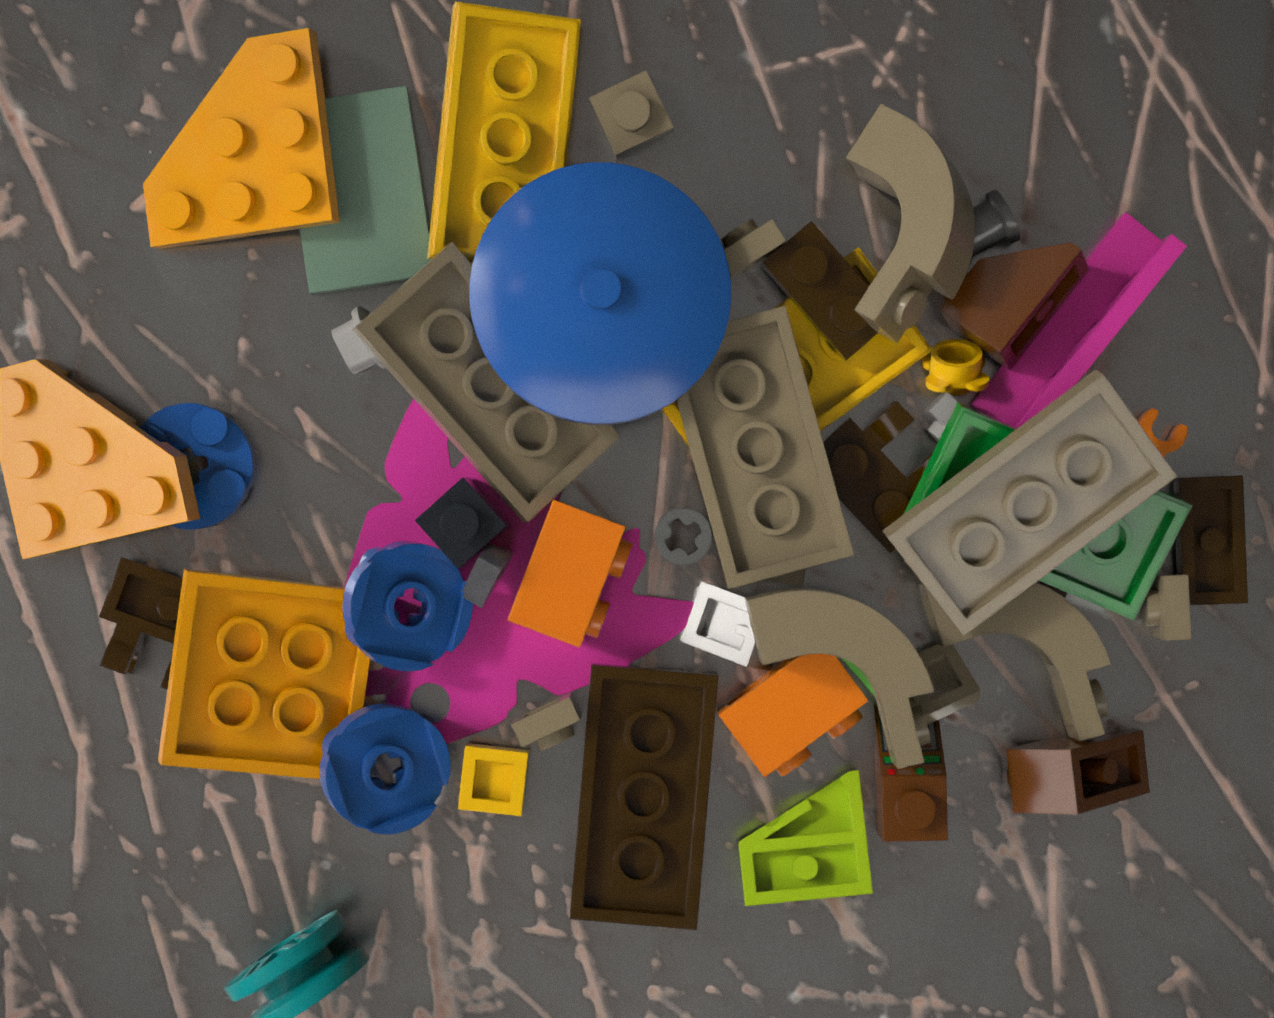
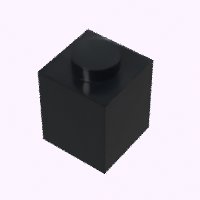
M462 477L415 520L458 569L465 567L486 546L490 545L512 525L471 478Z

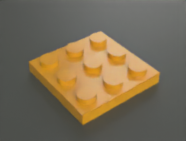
M184 569L158 756L160 765L320 779L323 739L329 731L337 728L344 718L363 708L370 659L356 645L349 641L345 633V621L342 610L345 587Z

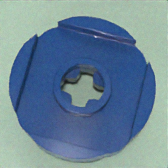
M180 403L157 411L139 427L159 442H168L180 452L191 448L195 457L205 456L208 461V468L202 469L199 472L200 482L193 485L200 519L171 526L184 530L210 528L227 521L241 508V504L247 498L249 489L253 487L257 475V458L248 433L238 422L230 418L223 411L203 404Z
M398 541L384 547L369 549L362 555L359 565L353 570L345 587L342 610L346 636L369 659L390 669L419 671L434 665L430 662L439 659L446 651L452 652L462 642L467 633L472 617L473 603L462 597L464 594L462 590L466 581L462 579L460 570L440 549L414 541ZM414 588L413 598L422 602L419 614L410 613L406 623H400L398 621L399 612L394 610V603L397 597L404 595L405 590Z
M389 703L363 707L344 718L337 728L329 731L323 739L320 780L325 797L332 808L356 827L367 829L369 832L391 835L410 830L421 824L437 807L434 802L440 796L443 784L445 786L448 784L451 774V761L449 750L442 734L437 727L409 707ZM383 753L391 759L399 757L401 763L400 767L392 771L393 781L384 785L380 778L370 777V768L376 764V758Z

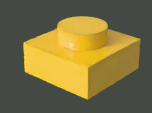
M467 743L464 749L458 809L522 816L530 750Z

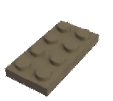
M452 242L445 246L352 330L522 522H529L621 436L611 425L574 423L542 412L515 394L501 380L481 348L472 321L469 301L472 264Z
M786 306L728 321L724 338L710 366L700 379L684 395L677 399V404L729 590L854 556Z
M1095 369L894 521L883 532L961 634L965 636L1175 479L1177 475L1104 374Z

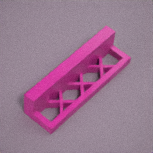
M1127 212L1121 214L1085 258L1089 268L1088 273L1013 368L1008 370L1000 364L990 377L989 386L979 391L967 406L1019 428L1079 382L1185 250L1187 245L1173 234L1160 240Z

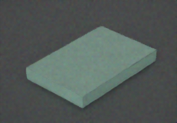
M407 86L325 98L340 223L300 228L309 294L319 295L407 281L430 261V259H427L430 226L409 89Z

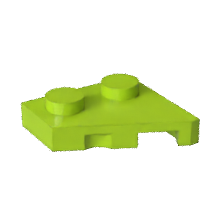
M859 770L847 772L738 842L745 906L873 894Z

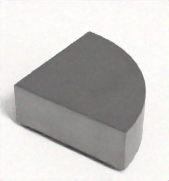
M494 544L486 546L478 557L463 587L462 592L464 594L462 597L482 608L506 570L513 552L503 546L501 548Z

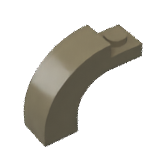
M880 104L846 156V159L868 184L899 199L902 214L901 229L890 256L854 310L877 333L898 343L906 329L915 325L921 318L926 307L927 297L932 289L952 300L956 296L968 271L973 253L975 219L973 205L964 180L936 142L916 122Z
M922 582L917 584L935 644L944 647L991 633H1007L1020 638L1038 653L1047 667L1067 735L1078 741H1083L1105 734L1100 718L1108 716L1107 702L1100 683L1097 679L1089 681L1087 671L1111 665L1106 649L1092 625L1063 596L1049 587L1036 582L963 636Z
M781 589L744 598L759 660L763 665L808 654H829L853 663L865 675L874 692L891 762L898 769L924 763L920 746L930 743L929 729L922 706L911 707L909 698L934 692L927 669L916 649L891 621L859 601L820 589Z

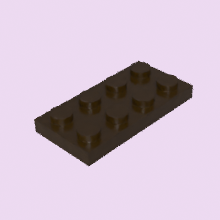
M600 663L591 664L570 919L697 930L718 674Z

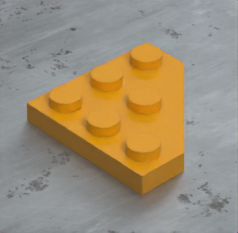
M310 28L246 39L143 183L151 247L165 249L340 223L317 32Z
M34 359L0 368V462L22 559L39 557L200 519L188 460L185 454L168 442H159L135 425L137 422L135 419L98 393L86 391L66 377L68 372L49 359Z

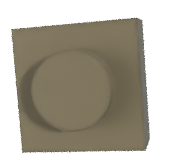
M646 70L589 97V102L616 158L626 155L674 131V127Z
M751 219L721 239L726 247L724 251L729 266L730 280L735 279L768 258L785 244L786 240L773 219L760 227Z
M1178 573L1157 574L1140 608L1144 627L1151 626V637L1164 641L1191 640L1188 575Z
M936 644L918 653L930 676L934 692L910 697L909 702L911 707L922 706L927 725L979 701L981 690L953 644L944 647Z
M569 692L516 717L511 726L522 748L536 741L542 751L574 736L575 733L571 724L580 721L582 713L572 692Z

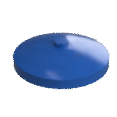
M590 162L574 164L544 174L526 184L501 206L484 231L476 249L471 268L469 301L472 321L481 348L492 368L515 394L542 412L559 419L589 425H612L641 419L662 410L684 395L700 379L718 352L726 332L731 307V280L725 251L715 229L702 210L683 191L660 176L637 167L610 162Z

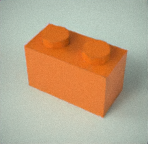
M553 499L507 621L578 648L581 647L585 635L598 638L611 604L600 599L607 576L611 575L619 579L621 578L633 546L632 542L622 539L626 526Z
M808 654L781 661L770 671L720 706L717 712L764 778L774 770L782 777L799 767L812 755L807 746L820 736L828 732L831 738L834 739L857 724L863 718L858 709L867 703L868 699L836 656Z

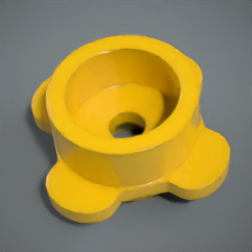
M962 339L944 340L935 344L931 349V353L922 359V367L929 371V375L926 377V387L934 392H948L950 395L959 396L971 391H982L989 386L990 378L982 372V368L985 366V357L981 348L973 342Z

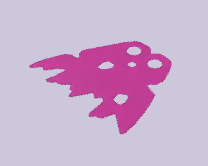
M414 399L412 400L393 439L384 466L387 482L401 495L402 501L381 503L367 512L344 587H346L353 570L359 565L362 555L374 547H384L398 541H414L440 549L415 520L462 477L471 478L512 524L490 545L494 544L500 548L503 546L512 551L513 556L483 607L480 608L473 604L472 617L467 633L462 642L452 652L446 651L439 659L430 662L434 665L419 671H398L385 666L374 671L368 670L365 696L385 694V703L397 706L402 705L411 709V695L416 688L426 683L438 684L449 694L450 709L442 720L431 724L437 727L446 744L486 730L503 721L507 717L508 712L517 703V682L520 679L542 686L549 692L560 696L590 684L592 663L627 666L668 642L686 628L694 602L634 595L632 591L646 562L645 552L639 547V528L628 530L623 534L622 539L633 543L621 578L608 575L601 592L600 599L611 604L598 638L585 635L581 647L578 648L507 621L552 501L529 522H522L465 456L455 468L451 467L447 445L448 437ZM562 491L554 499L560 500ZM481 553L465 567L459 568L464 581H467ZM414 588L405 590L404 595L397 597L394 603V610L399 612L398 621L400 623H406L410 613L419 614L422 602L413 598Z

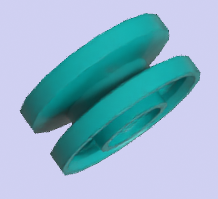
M335 910L295 932L268 950L232 978L223 989L232 1002L245 999L259 991L262 992L267 1001L250 1018H295L355 975L367 964L370 958L362 945L352 946L334 955L331 954L327 945L338 936L347 924L339 910Z

